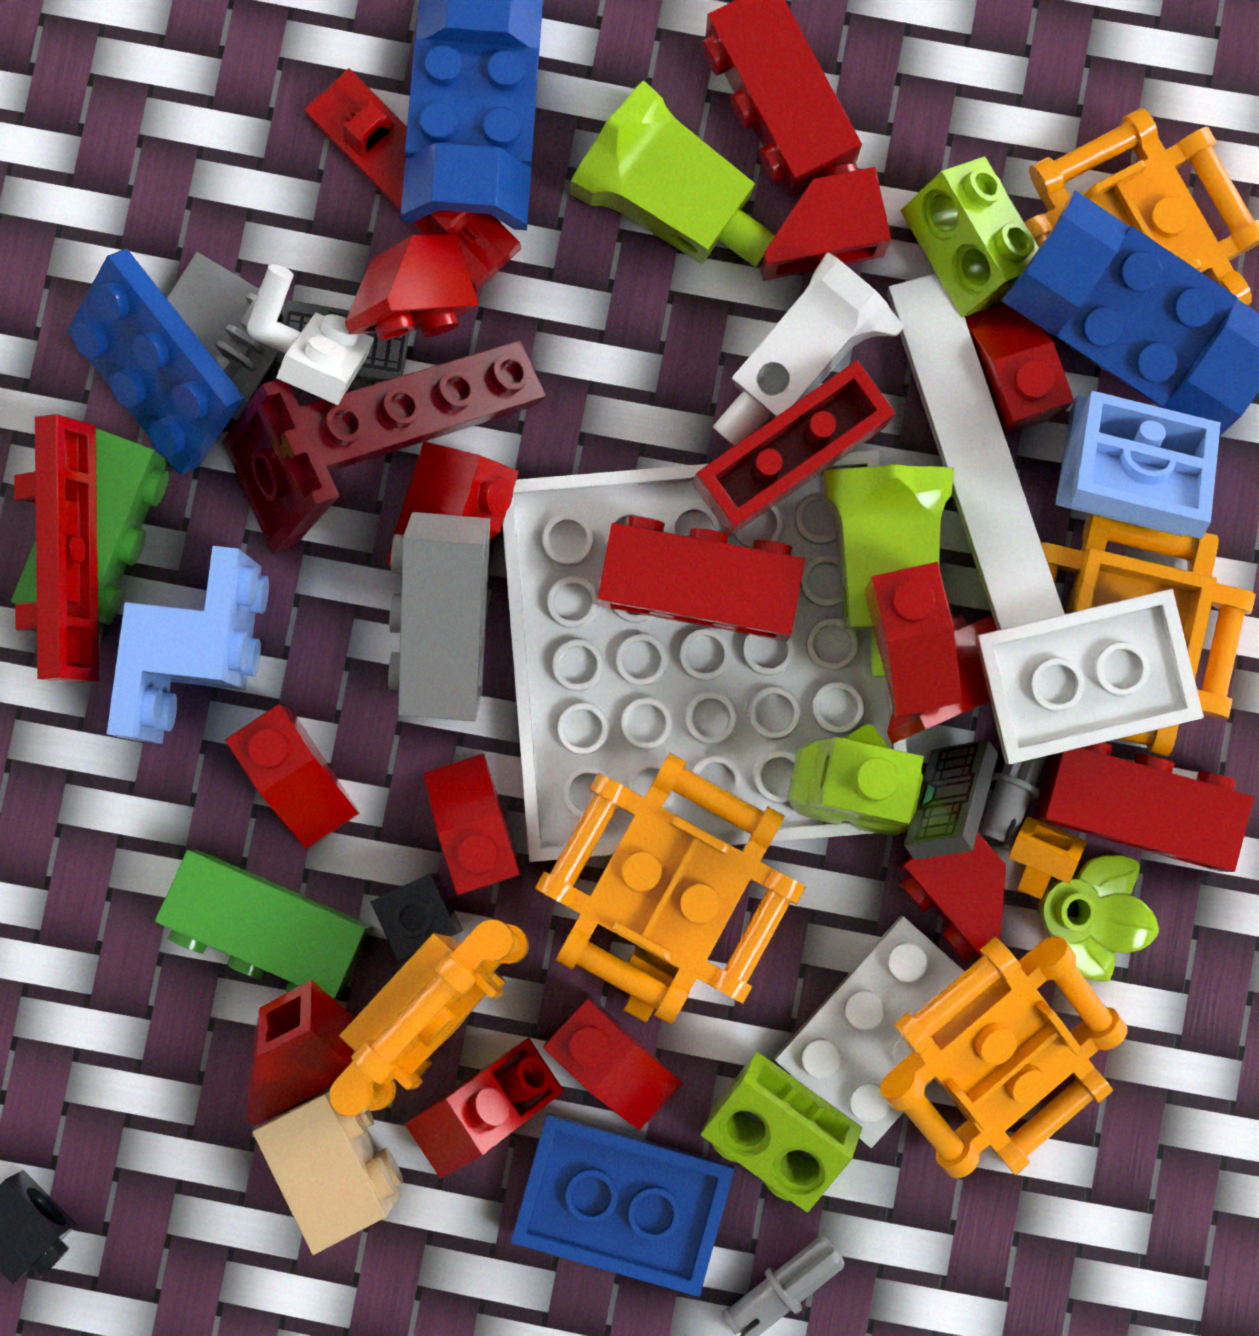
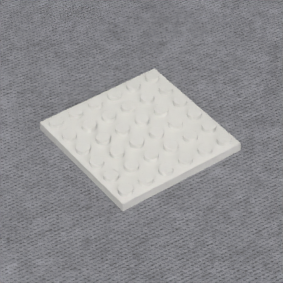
M879 450L850 452L826 470L880 466ZM708 464L516 480L512 502L506 511L503 521V535L529 862L558 860L594 795L589 789L598 773L615 780L645 798L669 752L687 761L684 768L764 811L769 806L785 815L772 842L874 833L858 830L849 822L835 825L802 816L791 807L787 798L797 750L812 741L847 736L861 725L871 724L890 748L907 752L906 738L892 744L887 734L893 706L885 676H871L870 629H844L836 527L830 510L823 502L819 478L821 473L737 533L728 537L727 544L753 548L754 540H770L792 546L791 556L805 558L792 635L787 642L598 607L597 598L612 523L626 525L628 516H639L665 523L664 532L689 537L691 528H704L727 534L693 486L696 473ZM672 790L662 808L729 845L746 844L751 836L750 833ZM617 807L590 857L613 855L634 815Z

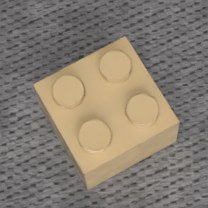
M330 1088L293 1106L289 1110L275 1115L252 1132L312 1255L386 1218L401 1196L397 1186L403 1183L402 1174L393 1155L387 1148L378 1151L367 1129L374 1125L371 1111L367 1110L362 1114L351 1117L339 1114L330 1103Z

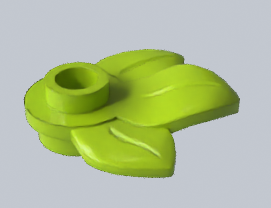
M1102 855L1092 858L1086 862L1076 878L1071 879L1070 884L1062 880L1054 882L1045 890L1042 899L1039 900L1038 916L1043 928L1051 937H1062L1066 940L1076 955L1075 966L1084 978L1108 982L1114 971L1115 952L1131 953L1142 950L1150 945L1158 936L1159 927L1153 911L1142 900L1131 896L1138 878L1140 864L1130 857ZM1076 900L1078 903V914L1075 921L1071 923L1067 916V909L1069 904Z

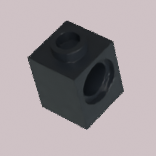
M429 873L370 902L397 961L414 955L433 933L452 937L464 931L437 873Z
M24 1170L6 1178L0 1184V1271L12 1284L29 1274L32 1270L40 1278L46 1274L70 1249L62 1240L77 1225Z

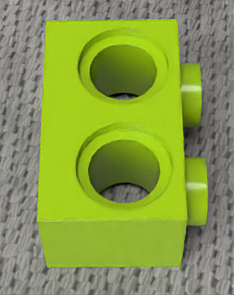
M985 156L941 171L900 210L961 317L1000 303L1008 288L1028 266L1039 249L1031 232L1027 229L1003 188L1000 179Z
M756 1051L715 1103L700 1135L712 1143L714 1149L722 1157L732 1162H738L763 1180L769 1190L777 1197L786 1201H792L808 1213L852 1160L863 1127ZM741 1111L752 1112L762 1121H753L744 1116ZM794 1150L805 1151L811 1154L815 1159H805L799 1156Z

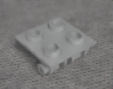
M196 252L167 299L245 397L232 419L237 421L277 359L278 350L252 339L247 332V324L261 286L259 288L255 287L199 252ZM284 303L277 320L279 323L283 321Z

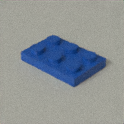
M126 248L107 255L66 332L73 339L78 351L92 363L110 386L117 401L128 409L150 437L154 448L168 460L179 476L184 475L200 466L245 397L130 251Z
M547 1112L511 1243L700 1297L735 1170L734 1165Z

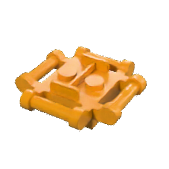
M1141 107L1122 118V125L1056 160L1046 157L1029 167L1031 181L1048 210L1045 214L1034 216L1024 222L1037 246L1040 248L1056 224L1065 203L1070 197L1065 188V183L1133 148L1139 159L1137 163L1093 185L1082 195L1126 225L1133 226L1239 297L1238 300L1247 306L1252 302V294L1246 280L1239 272L1233 269L1229 261L1259 245V219L1254 221L1213 148L1217 145V141L1209 127L1193 132L1165 150L1159 139L1157 126L1152 116L1146 109ZM1188 163H1191L1232 234L1219 242L1177 169Z
M1088 513L1083 530L1081 550L1041 542L1054 584L1058 570L1076 573L1073 588L1069 593L1065 614L1173 589L1194 679L1196 678L1211 606L1219 609L1202 690L1197 689L1203 716L1229 719L1233 699L1227 697L1244 616L1245 614L1252 613L1256 594L1248 590L1216 583L1217 578L1212 577L1218 549V535L1205 532L1202 539L1183 534L1182 536H1177ZM1109 541L1187 560L1188 569L1186 571L1106 552V544ZM1179 724L1119 739L1147 745V752L1168 757L1175 744Z
M669 752L645 798L601 773L597 774L589 789L594 793L592 799L551 873L549 874L544 871L535 889L580 913L555 961L573 970L575 965H578L655 1008L654 1016L672 1025L696 979L744 1004L753 987L747 984L790 902L797 905L806 886L760 862L781 826L785 815L769 806L764 811L684 768L687 761ZM672 790L750 833L751 836L743 850H738L662 808L670 791ZM619 807L634 815V818L591 896L573 886L614 811ZM751 880L766 888L767 891L725 969L722 970L708 962L707 959ZM597 924L677 967L678 970L670 985L668 986L589 942Z
M491 919L483 921L476 926L462 943L455 937L433 933L339 1035L355 1052L351 1056L353 1062L334 1081L330 1088L329 1098L334 1110L343 1116L351 1117L362 1114L367 1110L376 1111L386 1108L395 1098V1079L407 1090L418 1088L423 1082L420 1077L432 1065L429 1057L459 1028L486 995L490 998L499 999L505 993L501 988L507 982L496 969L502 963L514 964L525 958L530 943L524 930L518 926Z
M994 937L980 949L983 956L915 1015L908 1011L893 1024L903 1037L904 1042L912 1050V1053L883 1078L880 1092L893 1109L904 1111L936 1150L937 1163L951 1178L959 1179L972 1173L978 1165L980 1153L988 1146L992 1148L996 1155L1016 1176L1030 1164L1026 1157L1092 1100L1099 1104L1113 1092L1110 1084L1093 1066L1089 1058L1099 1050L1113 1049L1121 1044L1127 1035V1025L1115 1009L1105 1007L1075 966L1076 955L1062 937H1050L1043 940L1019 961L998 938ZM1047 980L1055 981L1083 1020L1070 1032L1037 990ZM1071 1074L1073 1075L1075 1080L1010 1137L1006 1134L1005 1131L1067 1077ZM933 1078L967 1119L955 1131H953L924 1095L925 1085Z

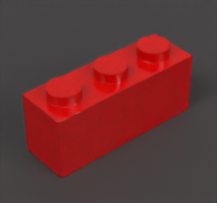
M734 0L708 13L705 40L701 41L704 56L716 76L724 73L734 91L730 95V102L739 123L745 130L753 127L763 147L758 150V153L770 180L774 184L782 181L789 196L792 197L806 190L813 179L821 177V173L824 170L841 164H856L862 142L786 1Z
M856 360L698 471L693 486L729 537H731L886 428L896 413L859 361Z
M628 516L626 525L611 524L597 598L598 607L785 642L792 635L805 558L791 556L792 546L770 540H754L753 548L727 544L729 535L704 528H691L689 537L664 532L665 523L639 516Z
M1105 742L1050 756L1034 819L1217 872H1235L1255 797L1234 791L1237 783L1236 780L1205 771H1198L1196 780L1173 774L1175 763L1146 754L1137 753L1134 762L1110 756L1112 745Z

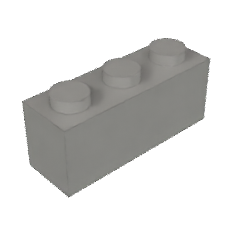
M412 512L404 535H394L391 550V573L402 574V592L392 596L389 629L391 633H400V652L391 653L388 689L399 691L398 715L476 721L483 690L490 518Z

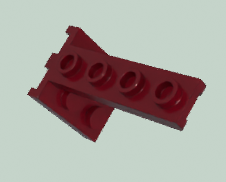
M516 341L347 392L338 405L323 399L299 407L290 384L279 379L264 383L222 443L272 554L295 547L338 499L339 494L329 472L528 409L541 402L546 395L521 341Z

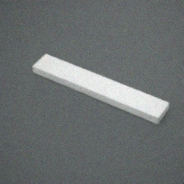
M936 273L888 286L887 297L892 312L905 325L899 334L943 467L954 468L952 495L996 629L1001 630L1064 615L1065 613L965 317H961Z

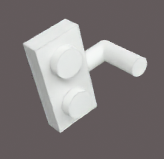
M271 264L268 266L249 318L247 332L252 339L285 353L276 377L277 379L338 405L364 364L374 338L366 334L349 335L345 325L346 318L333 314L323 316L315 312L302 332L277 322L294 275L283 266Z

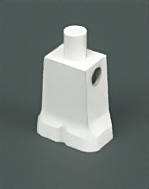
M827 252L813 273L804 293L732 377L735 387L742 393L713 425V428L733 446L737 445L761 428L770 417L774 419L814 391L855 345L874 336H897L905 325L892 312L887 302L874 288L837 257Z

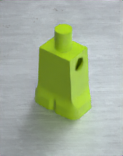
M644 80L633 90L619 109L609 117L570 181L569 194L591 206H603L621 213L702 265L718 242H721L754 267H757L763 259L765 250L775 237L773 232L742 211L749 201L755 183L681 124L668 110L663 98Z
M891 464L825 470L819 476L823 502L830 510L836 527L844 629H870L871 676H885L865 596V588L871 576L938 562L939 564L941 516L945 503L952 495L954 468Z
M864 724L847 736L818 739L798 749L787 798L791 807L798 814L835 825L849 822L858 830L884 835H899L909 829L910 822L916 813L923 780L921 768L924 756L893 750L886 744L873 725Z

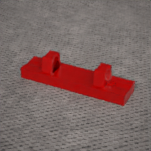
M348 68L325 92L312 101L304 111L307 118L401 213L407 126ZM381 127H385L389 133L367 152L366 141ZM438 210L415 222H409L421 235H457L473 287L476 291L521 250L520 242L497 218L490 214Z
M59 414L36 416L35 471L14 475V499L17 501L33 502L36 505L37 602L15 605V629L31 630L37 633V679L67 683L99 682L96 425Z

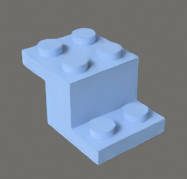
M1091 391L1089 398L1077 395L1069 414L1055 505L1177 536H1182L1183 534L1202 539L1211 523L1221 423L1096 391Z
M212 546L204 611L125 602L107 727L108 735L139 742L163 744L164 731H171L173 729L177 713V696L175 693H169L171 682L246 690L247 676L255 677L260 663V639L253 638L256 613L264 614L269 594L268 576L261 575L262 566L238 548Z

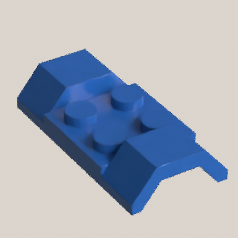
M419 0L405 147L406 160L401 221L415 222L438 210L483 213L492 215L514 230L527 231L543 0Z
M1076 190L1073 191L1065 203L1056 224L1028 266L1000 300L1158 407L1220 422L1219 436L1244 414L1259 392V313L1238 300L1239 297L1133 226L1126 225Z

